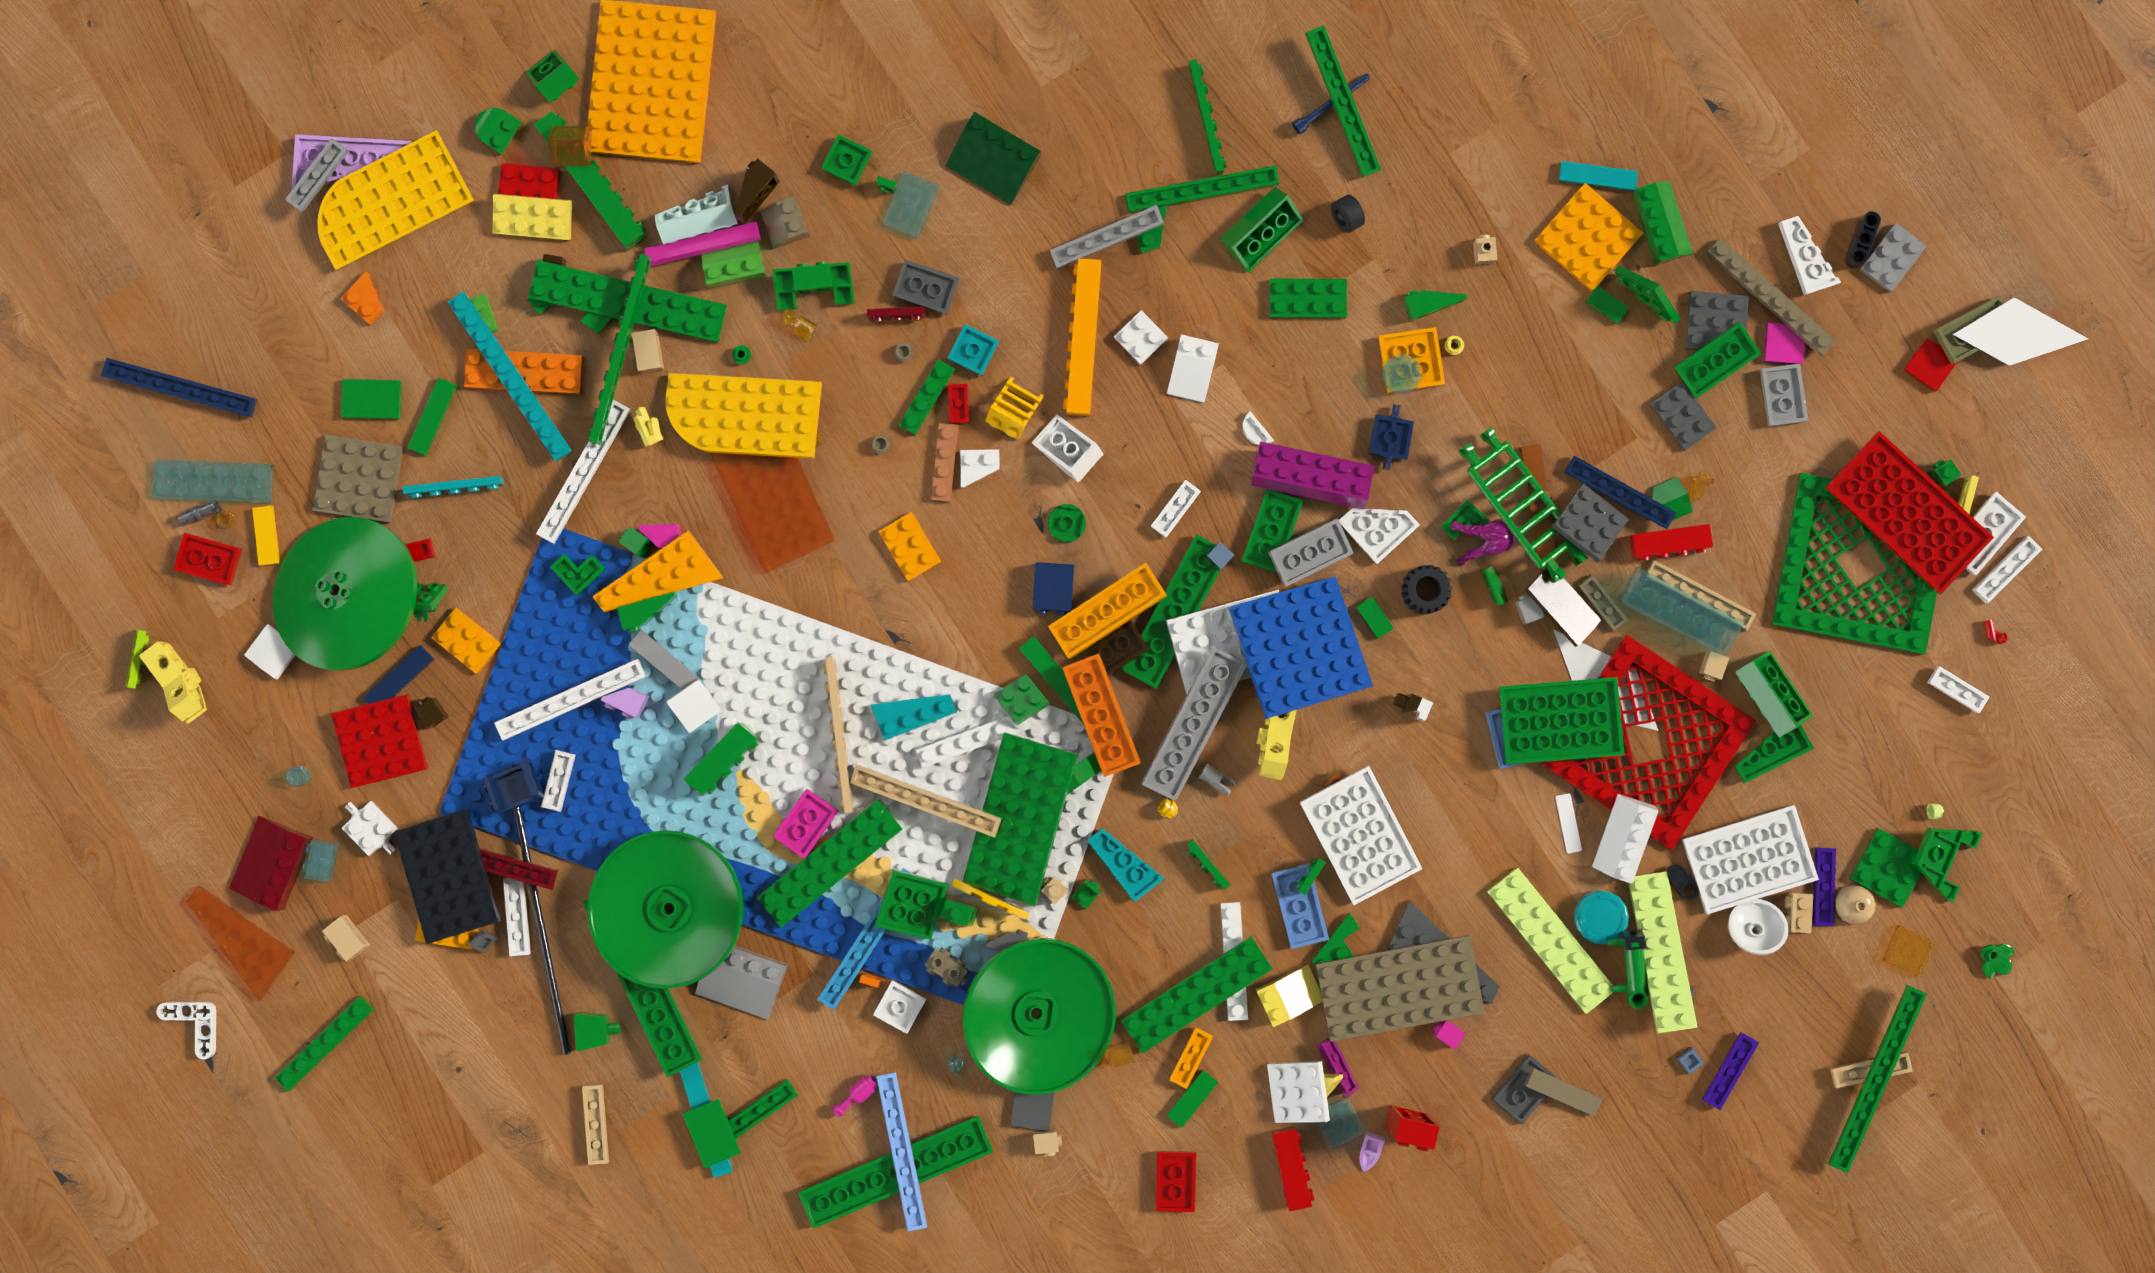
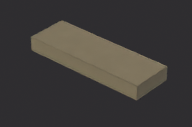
M1593 574L1576 586L1612 632L1628 621V618Z

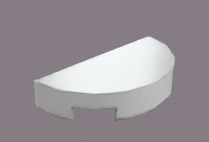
M1249 411L1242 424L1243 433L1246 438L1256 445H1259L1260 441L1266 443L1274 442L1264 427Z

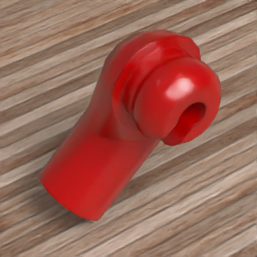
M1993 620L1983 621L1987 639L2000 645L2008 641L2006 633L1995 630Z

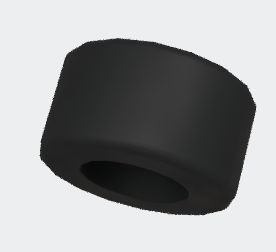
M1345 195L1331 204L1334 221L1343 232L1350 233L1365 224L1363 208L1354 196Z

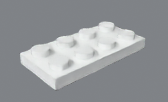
M1994 492L1973 516L1994 537L1965 568L1973 576L1980 572L2026 518L2025 515L1998 492Z

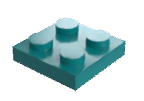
M964 324L948 356V360L983 376L999 344V340Z

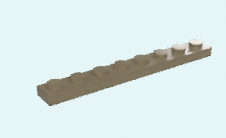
M1722 238L1706 252L1708 256L1821 357L1836 342L1835 339Z

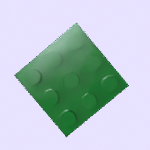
M1877 828L1849 879L1896 906L1903 908L1922 874L1913 864L1918 850L1884 830Z
M892 869L874 925L931 940L948 884Z

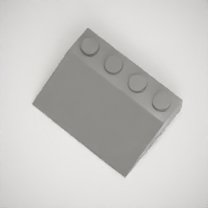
M735 945L727 959L714 972L699 980L695 994L769 1020L788 964Z

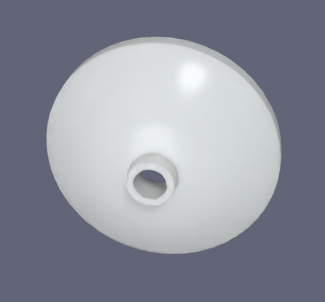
M1755 899L1739 904L1732 910L1729 916L1728 929L1733 941L1748 953L1755 955L1774 953L1783 946L1787 939V920L1780 909L1768 901ZM1752 930H1756L1758 934H1754Z

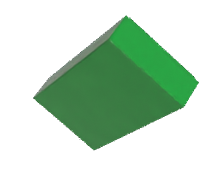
M1599 286L1593 290L1585 301L1615 324H1618L1629 309V307Z
M1370 597L1356 607L1377 639L1394 629L1373 597Z

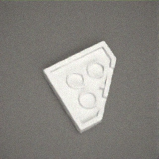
M1352 508L1339 520L1342 528L1375 564H1378L1420 526L1408 511L1363 510Z

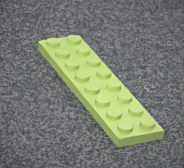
M1518 867L1487 891L1585 1014L1613 993L1610 988L1613 986Z
M1667 872L1635 876L1633 883H1628L1637 930L1642 929L1645 935L1646 979L1657 1034L1698 1028Z

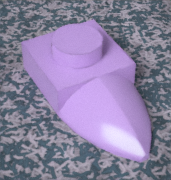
M1366 1132L1359 1156L1360 1165L1364 1172L1372 1168L1378 1161L1385 1142L1384 1137Z

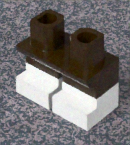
M1397 693L1393 705L1402 708V713L1410 710L1416 712L1415 719L1426 721L1433 702L1412 693L1408 694V696Z

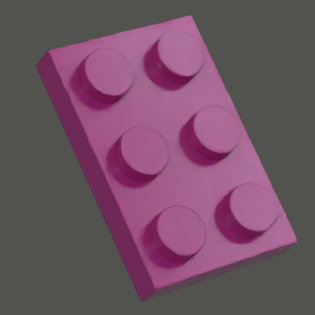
M807 788L773 837L805 859L839 810Z

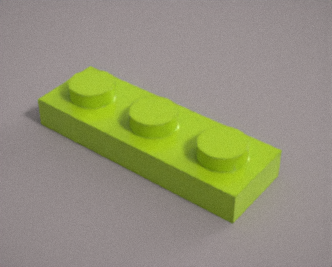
M136 629L126 680V687L135 689L136 684L140 685L142 673H139L140 665H144V662L139 655L142 654L143 647H147L149 635H146L145 630Z

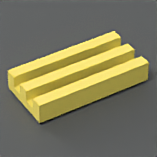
M1973 475L1964 478L1958 504L1967 513H1970L1979 477Z

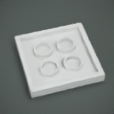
M1322 1061L1267 1064L1275 1123L1327 1122L1330 1120Z

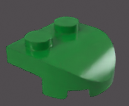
M488 108L477 116L474 123L475 133L483 144L502 155L522 122L503 109Z

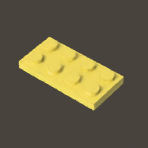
M493 194L494 234L563 240L571 239L572 200Z

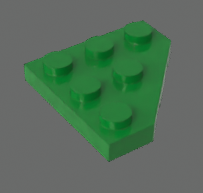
M1620 265L1615 268L1614 272L1618 277L1617 281L1633 292L1643 304L1648 305L1655 311L1661 320L1676 324L1681 319L1660 284Z

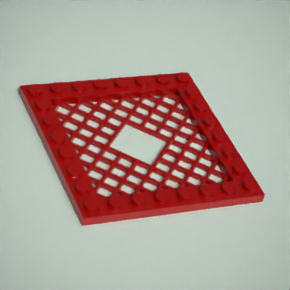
M1625 635L1597 679L1617 677L1618 687L1628 686L1630 696H1619L1621 723L1625 737L1623 742H1626L1627 752L1620 756H1607L1596 759L1587 758V761L1577 762V759H1573L1574 762L1570 759L1543 761L1541 765L1611 811L1617 794L1626 797L1637 795L1638 801H1641V794L1650 793L1651 805L1666 804L1668 814L1660 816L1657 814L1650 837L1668 849L1673 850L1757 720L1630 636ZM1638 669L1640 680L1630 681L1628 671ZM1642 669L1653 677L1644 679ZM1625 674L1627 682L1619 684ZM1654 680L1656 690L1646 692L1645 681ZM1658 680L1669 688L1660 689ZM1641 682L1643 693L1633 695L1631 684ZM1670 690L1672 701L1663 703L1661 692ZM1674 691L1685 698L1676 700ZM1657 693L1659 704L1649 706L1647 695ZM1644 696L1646 706L1636 708L1634 698ZM1630 699L1632 709L1623 711L1620 700ZM1687 701L1689 712L1679 713L1677 703ZM1691 702L1702 709L1692 711ZM1673 704L1675 714L1665 716L1664 705ZM1660 706L1662 717L1652 719L1650 708ZM1646 709L1649 720L1639 722L1637 711ZM1633 712L1635 723L1625 724L1623 714ZM1703 712L1705 722L1695 724L1693 714ZM1707 712L1718 720L1708 721ZM1689 715L1691 725L1682 727L1680 716ZM1676 717L1678 728L1668 730L1666 719ZM1663 720L1670 757L1634 765L1626 727ZM1719 722L1721 733L1711 735L1709 724ZM1723 723L1727 725V728L1725 729V731H1724ZM1706 725L1708 736L1698 737L1696 727ZM1692 728L1694 739L1684 740L1683 730ZM1679 731L1681 741L1671 743L1669 732ZM1721 736L1714 746L1712 738ZM1708 739L1710 749L1701 751L1699 740ZM1695 741L1697 752L1687 754L1685 743ZM1682 744L1684 755L1674 756L1672 746ZM1711 752L1703 763L1702 754ZM1628 755L1630 766L1620 767L1618 757ZM1698 755L1700 765L1690 767L1688 757ZM1615 758L1617 768L1607 770L1605 760ZM1685 758L1687 768L1677 770L1675 759ZM1671 760L1673 771L1663 773L1661 762ZM1602 761L1604 771L1594 773L1592 762ZM1588 763L1590 772L1579 765ZM1658 763L1660 774L1650 775L1648 765ZM1645 766L1646 776L1637 778L1635 768ZM1631 769L1633 779L1623 781L1621 770ZM1699 769L1698 773L1693 779L1691 770ZM1618 771L1620 782L1610 784L1608 773ZM1687 771L1689 782L1680 783L1678 773ZM1604 774L1606 783L1596 776ZM1674 774L1676 784L1666 786L1664 776ZM1661 776L1663 787L1653 789L1651 778ZM1647 779L1649 790L1639 791L1637 781ZM1634 782L1636 792L1626 794L1624 784ZM1621 785L1622 793L1614 789L1612 786ZM1689 785L1682 796L1680 786ZM1677 787L1679 798L1669 800L1667 789ZM1664 790L1665 801L1656 802L1654 792ZM1679 801L1674 810L1671 811L1670 802ZM1666 817H1668V819L1666 820V822H1664V821L1661 820V818H1666Z

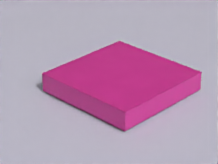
M1767 323L1763 362L1803 365L1805 342L1785 324Z

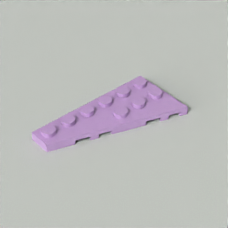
M295 134L292 189L331 138L349 150V152L324 185L337 182L344 176L412 142Z

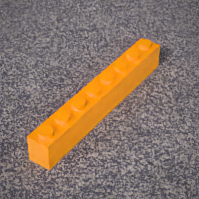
M1078 258V264H1074L1073 275L1077 276V282L1072 285V295H1075V302H1071L1070 314H1074V321H1070L1069 333H1073L1072 340H1068L1067 351L1071 352V360L1067 359L1066 371H1070L1069 379L1065 378V390H1068V398H1064L1063 409L1067 410V415L1090 416L1101 260Z

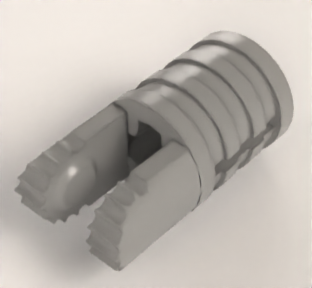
M1208 763L1198 777L1226 796H1229L1231 791L1228 787L1221 784L1220 781L1229 786H1235L1236 784L1234 779L1211 767Z

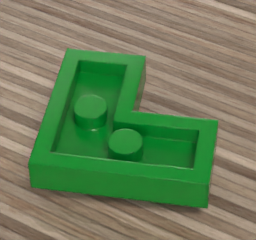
M1466 499L1440 528L1454 541L1462 531L1451 529L1450 523L1453 521L1470 526H1480L1491 521Z
M563 554L550 566L577 596L606 570L594 555H591L577 567L566 554Z

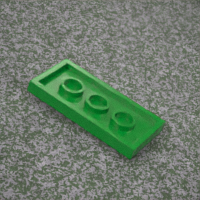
M1270 278L1269 318H1347V279Z
M1738 321L1673 367L1694 398L1697 399L1762 353L1742 323Z
M1266 489L1241 562L1278 574L1268 551L1290 541L1303 500Z

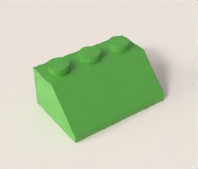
M759 241L702 254V266L706 285L710 289L766 277Z

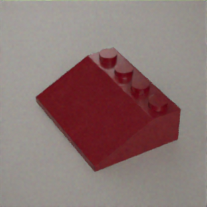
M258 816L229 888L259 905L274 911L284 910L314 837L265 817Z

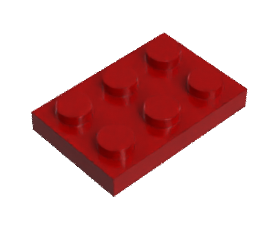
M501 163L498 194L557 199L560 169Z
M184 533L173 570L231 586L242 548Z
M1157 1151L1156 1211L1195 1212L1196 1152Z

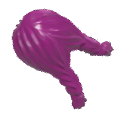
M1496 519L1480 526L1462 525L1457 521L1450 523L1452 530L1462 531L1472 536H1481L1486 540L1482 546L1467 551L1457 559L1458 565L1461 566L1465 565L1469 559L1507 551L1515 542V536L1502 519Z

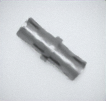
M213 500L210 503L200 507L195 506L192 510L179 514L178 520L182 526H186L197 520L202 521L205 517L218 513L220 509L216 501Z

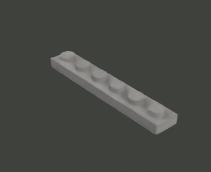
M1157 205L1051 249L1050 252L1056 268L1059 269L1078 261V258L1083 259L1164 225Z

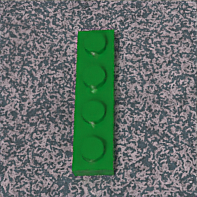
M938 359L899 423L900 427L916 436L955 372L953 367Z

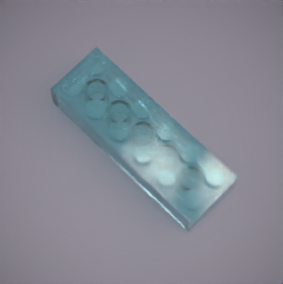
M1638 567L1633 571L1618 599L1620 603L1725 657L1745 623Z

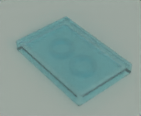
M903 171L882 225L918 240L940 186Z

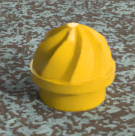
M1164 799L1158 807V812L1164 818H1172L1177 815L1178 807L1173 800Z

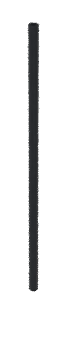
M521 807L513 810L522 857L524 861L532 863ZM528 884L563 1055L571 1054L538 890L537 886Z

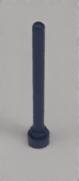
M1366 73L1349 85L1351 93L1369 81L1370 75ZM1331 99L1305 118H1297L1291 123L1297 134L1302 135L1307 131L1311 122L1333 107Z

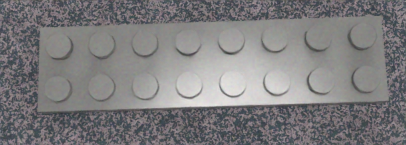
M1212 645L1141 781L1143 786L1172 800H1177L1247 666L1245 661Z

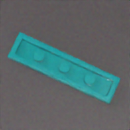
M1561 161L1558 181L1582 185L1586 183L1590 186L1634 192L1637 186L1638 171Z

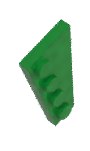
M1799 725L1781 737H1778L1775 732L1772 733L1734 768L1743 784L1813 750L1814 747L1803 727Z

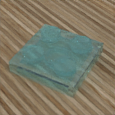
M1348 1097L1328 1106L1329 1121L1317 1122L1331 1150L1366 1133Z

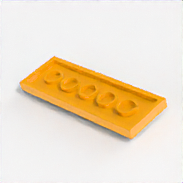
M1144 563L1048 627L1067 658L1071 659L1165 598L1167 594L1147 563Z

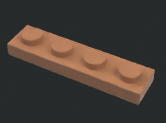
M939 423L931 500L951 502L958 425Z

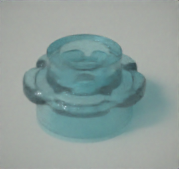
M956 1054L947 1059L950 1073H960L961 1069H963L962 1058Z

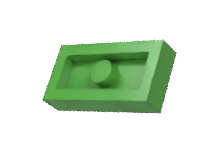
M482 294L470 298L492 333L498 332L499 330L487 295Z

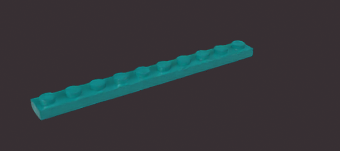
M463 291L448 301V304L553 459L558 462L571 453L572 449L467 294Z

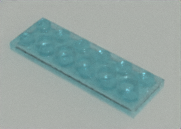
M155 460L153 498L271 503L273 465Z

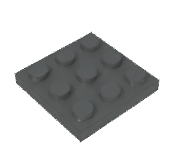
M1690 291L1685 349L1698 350L1738 321L1746 329L1749 296Z
M1583 483L1552 525V528L1598 563L1629 518Z

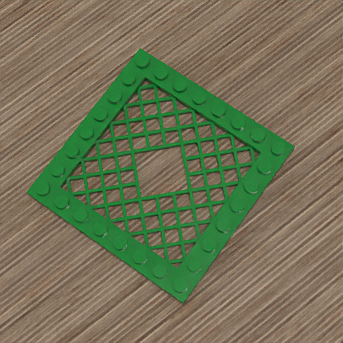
M1799 473L1771 625L1923 655L1926 654L1937 592L1919 575L1916 580L1912 574L1914 571L1909 570L1906 564L1892 550L1882 555L1878 546L1883 542L1880 541L1875 544L1870 537L1873 533L1871 531L1867 533L1862 525L1863 523L1849 510V513L1842 518L1839 516L1835 509L1842 504L1839 502L1833 506L1828 499H1837L1825 489L1832 478ZM1824 500L1830 509L1822 514L1816 505ZM1815 510L1819 517L1813 520ZM1833 512L1837 521L1829 525L1824 516ZM1851 515L1857 524L1848 529L1843 520ZM1821 519L1826 528L1818 533L1813 524ZM1840 523L1845 532L1837 537L1832 527ZM1859 526L1864 536L1856 541L1851 531ZM1812 530L1815 536L1809 539L1810 531ZM1826 531H1829L1834 538L1828 544L1820 536ZM1848 534L1853 543L1845 548L1839 539ZM1818 538L1823 547L1815 552L1809 543ZM1867 538L1887 567V570L1859 589H1856L1836 558ZM1837 542L1842 551L1833 555L1828 547ZM1807 548H1808L1809 551L1811 552V555L1808 556L1807 558H1805V557H1806ZM1825 549L1831 558L1822 563L1817 554ZM1893 553L1899 562L1891 567L1885 558ZM1814 557L1819 566L1811 571L1806 561ZM1833 561L1838 570L1830 575L1825 565ZM1901 564L1906 574L1898 578L1893 569ZM1805 567L1808 573L1802 577L1803 568ZM1822 568L1827 577L1819 582L1813 573ZM1841 572L1846 581L1838 586L1832 577ZM1890 572L1895 581L1887 586L1882 577ZM1811 576L1816 585L1807 589L1802 581ZM1909 576L1914 585L1906 590L1901 580ZM1830 580L1835 588L1826 593L1821 584ZM1877 580L1884 587L1878 593L1871 587V584ZM1898 583L1903 592L1895 597L1889 588ZM1849 584L1854 592L1845 597L1840 588ZM1800 586L1804 590V593L1799 595ZM1818 587L1824 596L1815 601L1810 592ZM1867 587L1873 596L1865 601L1859 592ZM1916 587L1913 600L1908 592ZM1837 591L1843 600L1834 605L1829 596ZM1887 591L1892 600L1883 604L1878 596ZM1807 595L1812 604L1804 609L1799 599ZM1854 595L1861 601V604L1855 608L1848 601ZM1906 595L1911 603L1902 608L1897 600ZM1826 598L1831 608L1823 612L1818 603ZM1875 598L1880 608L1872 612L1867 603ZM1845 602L1850 611L1842 616L1836 607ZM1894 602L1900 611L1891 616L1886 607ZM1815 606L1819 613L1809 612L1807 610ZM1864 606L1869 615L1861 620L1856 611ZM1912 607L1911 616L1909 618L1905 611ZM1834 610L1838 617L1829 616L1826 614ZM1883 610L1888 619L1880 624L1875 614ZM1902 613L1907 623L1899 627L1894 618ZM1853 614L1857 621L1845 618ZM1872 618L1876 625L1865 623V621ZM1891 621L1895 628L1885 627L1884 625ZM1909 625L1908 631L1902 630Z

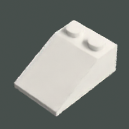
M1181 334L1167 394L1204 403L1219 343Z
M1056 415L1032 441V444L1078 483L1103 456V452L1094 441L1059 415Z

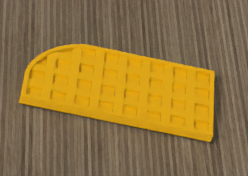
M436 130L335 182L326 193L319 209V239L335 270H339L475 200L439 132Z
M678 373L668 374L665 400L667 415L676 432L693 447L710 453L814 459L822 389L821 382Z

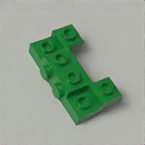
M823 261L816 262V265L813 266L802 263L792 268L772 269L778 311L798 309L796 294L834 290L835 305L855 304L850 262L827 264V262Z

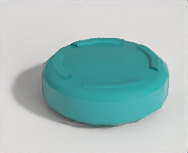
M1596 890L1580 898L1575 907L1573 919L1576 929L1582 937L1592 943L1607 944L1608 940L1622 936V931H1625L1628 927L1629 914L1625 903L1620 897L1609 891Z

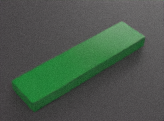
M438 377L407 448L425 456L428 455L458 387L457 385Z
M789 1079L729 1119L736 1139L799 1095Z

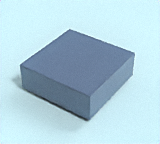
M1221 542L1207 555L1220 569L1234 556Z
M1690 1047L1676 1057L1688 1075L1704 1064L1693 1047Z

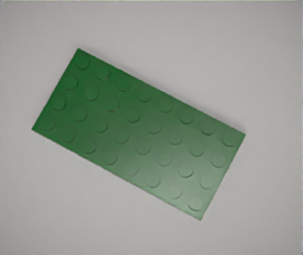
M1004 732L982 811L1002 819L996 837L976 831L962 882L1033 906L1037 904L1078 754Z

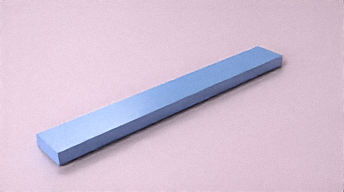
M892 1072L877 1075L876 1078L907 1231L927 1228L897 1074Z

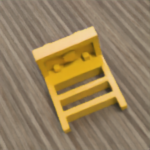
M1010 377L990 407L985 421L992 427L1005 432L1009 437L1019 440L1026 424L1044 395L1035 396L1012 383L1014 378ZM1010 389L1011 391L1017 393L1018 395H1020V396L1026 398L1027 400L1033 402L1034 405H1031L1030 403L1024 401L1023 399L1017 397L1016 395L1010 393V392L1007 391V390ZM1002 397L1029 411V413L1027 414L1026 412L1020 410L1012 404L1004 401Z

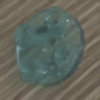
M1398 355L1386 362L1382 370V379L1389 390L1404 394L1412 391L1418 385L1421 379V370L1418 363L1409 355Z

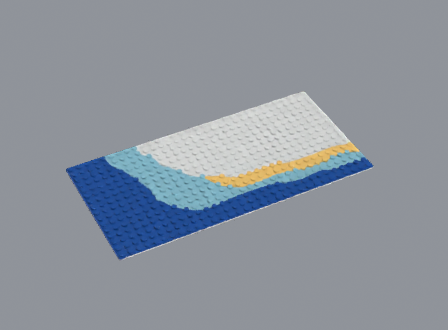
M563 528L555 544L541 538L440 808L442 815L468 809L473 826L519 842L513 810L500 815L491 809L489 804L491 798L489 793L487 794L484 790L483 783L485 781L483 776H494L519 765V760L527 758L533 762L543 793H545L555 750L576 755L562 811L559 812L541 807L543 798L521 807L528 846L598 871L605 859L616 848L638 835L662 830L680 831L695 835L717 848L732 865L743 893V925L843 961L882 901L892 869L901 871L904 867L915 875L946 882L948 884L946 897L979 907L974 925L967 927L944 920L938 916L931 940L886 929L862 968L964 1005L967 991L978 971L992 956L998 953L985 947L987 941L1010 931L1017 932V929L1027 932L1028 937L1031 939H1054L1088 846L1086 840L1093 833L1114 774L1104 777L1102 771H1100L1067 794L1043 879L1044 882L1049 876L1051 878L1056 876L1069 889L1056 904L1041 890L1037 904L1033 906L978 888L996 898L1018 906L1030 914L1028 919L1025 920L1007 913L998 907L991 906L972 895L966 894L952 885L954 879L963 881L976 830L851 784L854 812L844 813V809L840 808L839 798H842V790H838L837 778H840V773L835 768V759H838L837 751H833L832 740H835V733L831 732L830 720H833L832 712L829 713L827 702L831 700L830 693H826L825 682L828 681V676L824 674L823 662H826L825 658L835 657L850 781L855 766L858 764L982 810L1002 739L924 768L921 766L916 750L1009 716L995 699L994 695L1003 688L719 584L708 582L676 591L675 593H677L678 597L647 625L640 627L641 630L701 679V683L721 708V712L689 733L666 702L682 689L629 646V643L639 631L629 633V630H623L618 610L614 609L604 612L593 598L594 594L647 558H641L634 553ZM563 554H566L577 567L591 555H594L606 570L577 596L550 566ZM639 659L646 677L612 692L615 693L626 688H633L649 696L639 718H627L622 715L623 711L617 708L614 711L605 707V702L598 698L502 741L495 722ZM951 694L957 713L886 741L884 740L871 704ZM1051 705L1029 718L1032 726L1031 729L1015 734L1026 739L1078 754L1076 764L1094 752L1085 726L1076 715ZM738 722L744 723L760 738L757 741L759 745L751 753L748 751L743 756L745 760L738 767L734 765L730 769L732 773L724 781L721 779L716 784L718 788L711 795L708 793L706 795L700 794L683 779ZM808 788L839 810L807 856L876 800L880 799L903 830L781 928L757 897L804 860V858L773 837L804 791ZM936 947L939 949L941 947L945 948L951 953L950 957L955 960L959 958L967 963L966 967L968 968L967 974L969 977L963 985L959 983L957 987L954 985L950 987L942 981L943 977L938 974L934 976L926 970L925 963Z

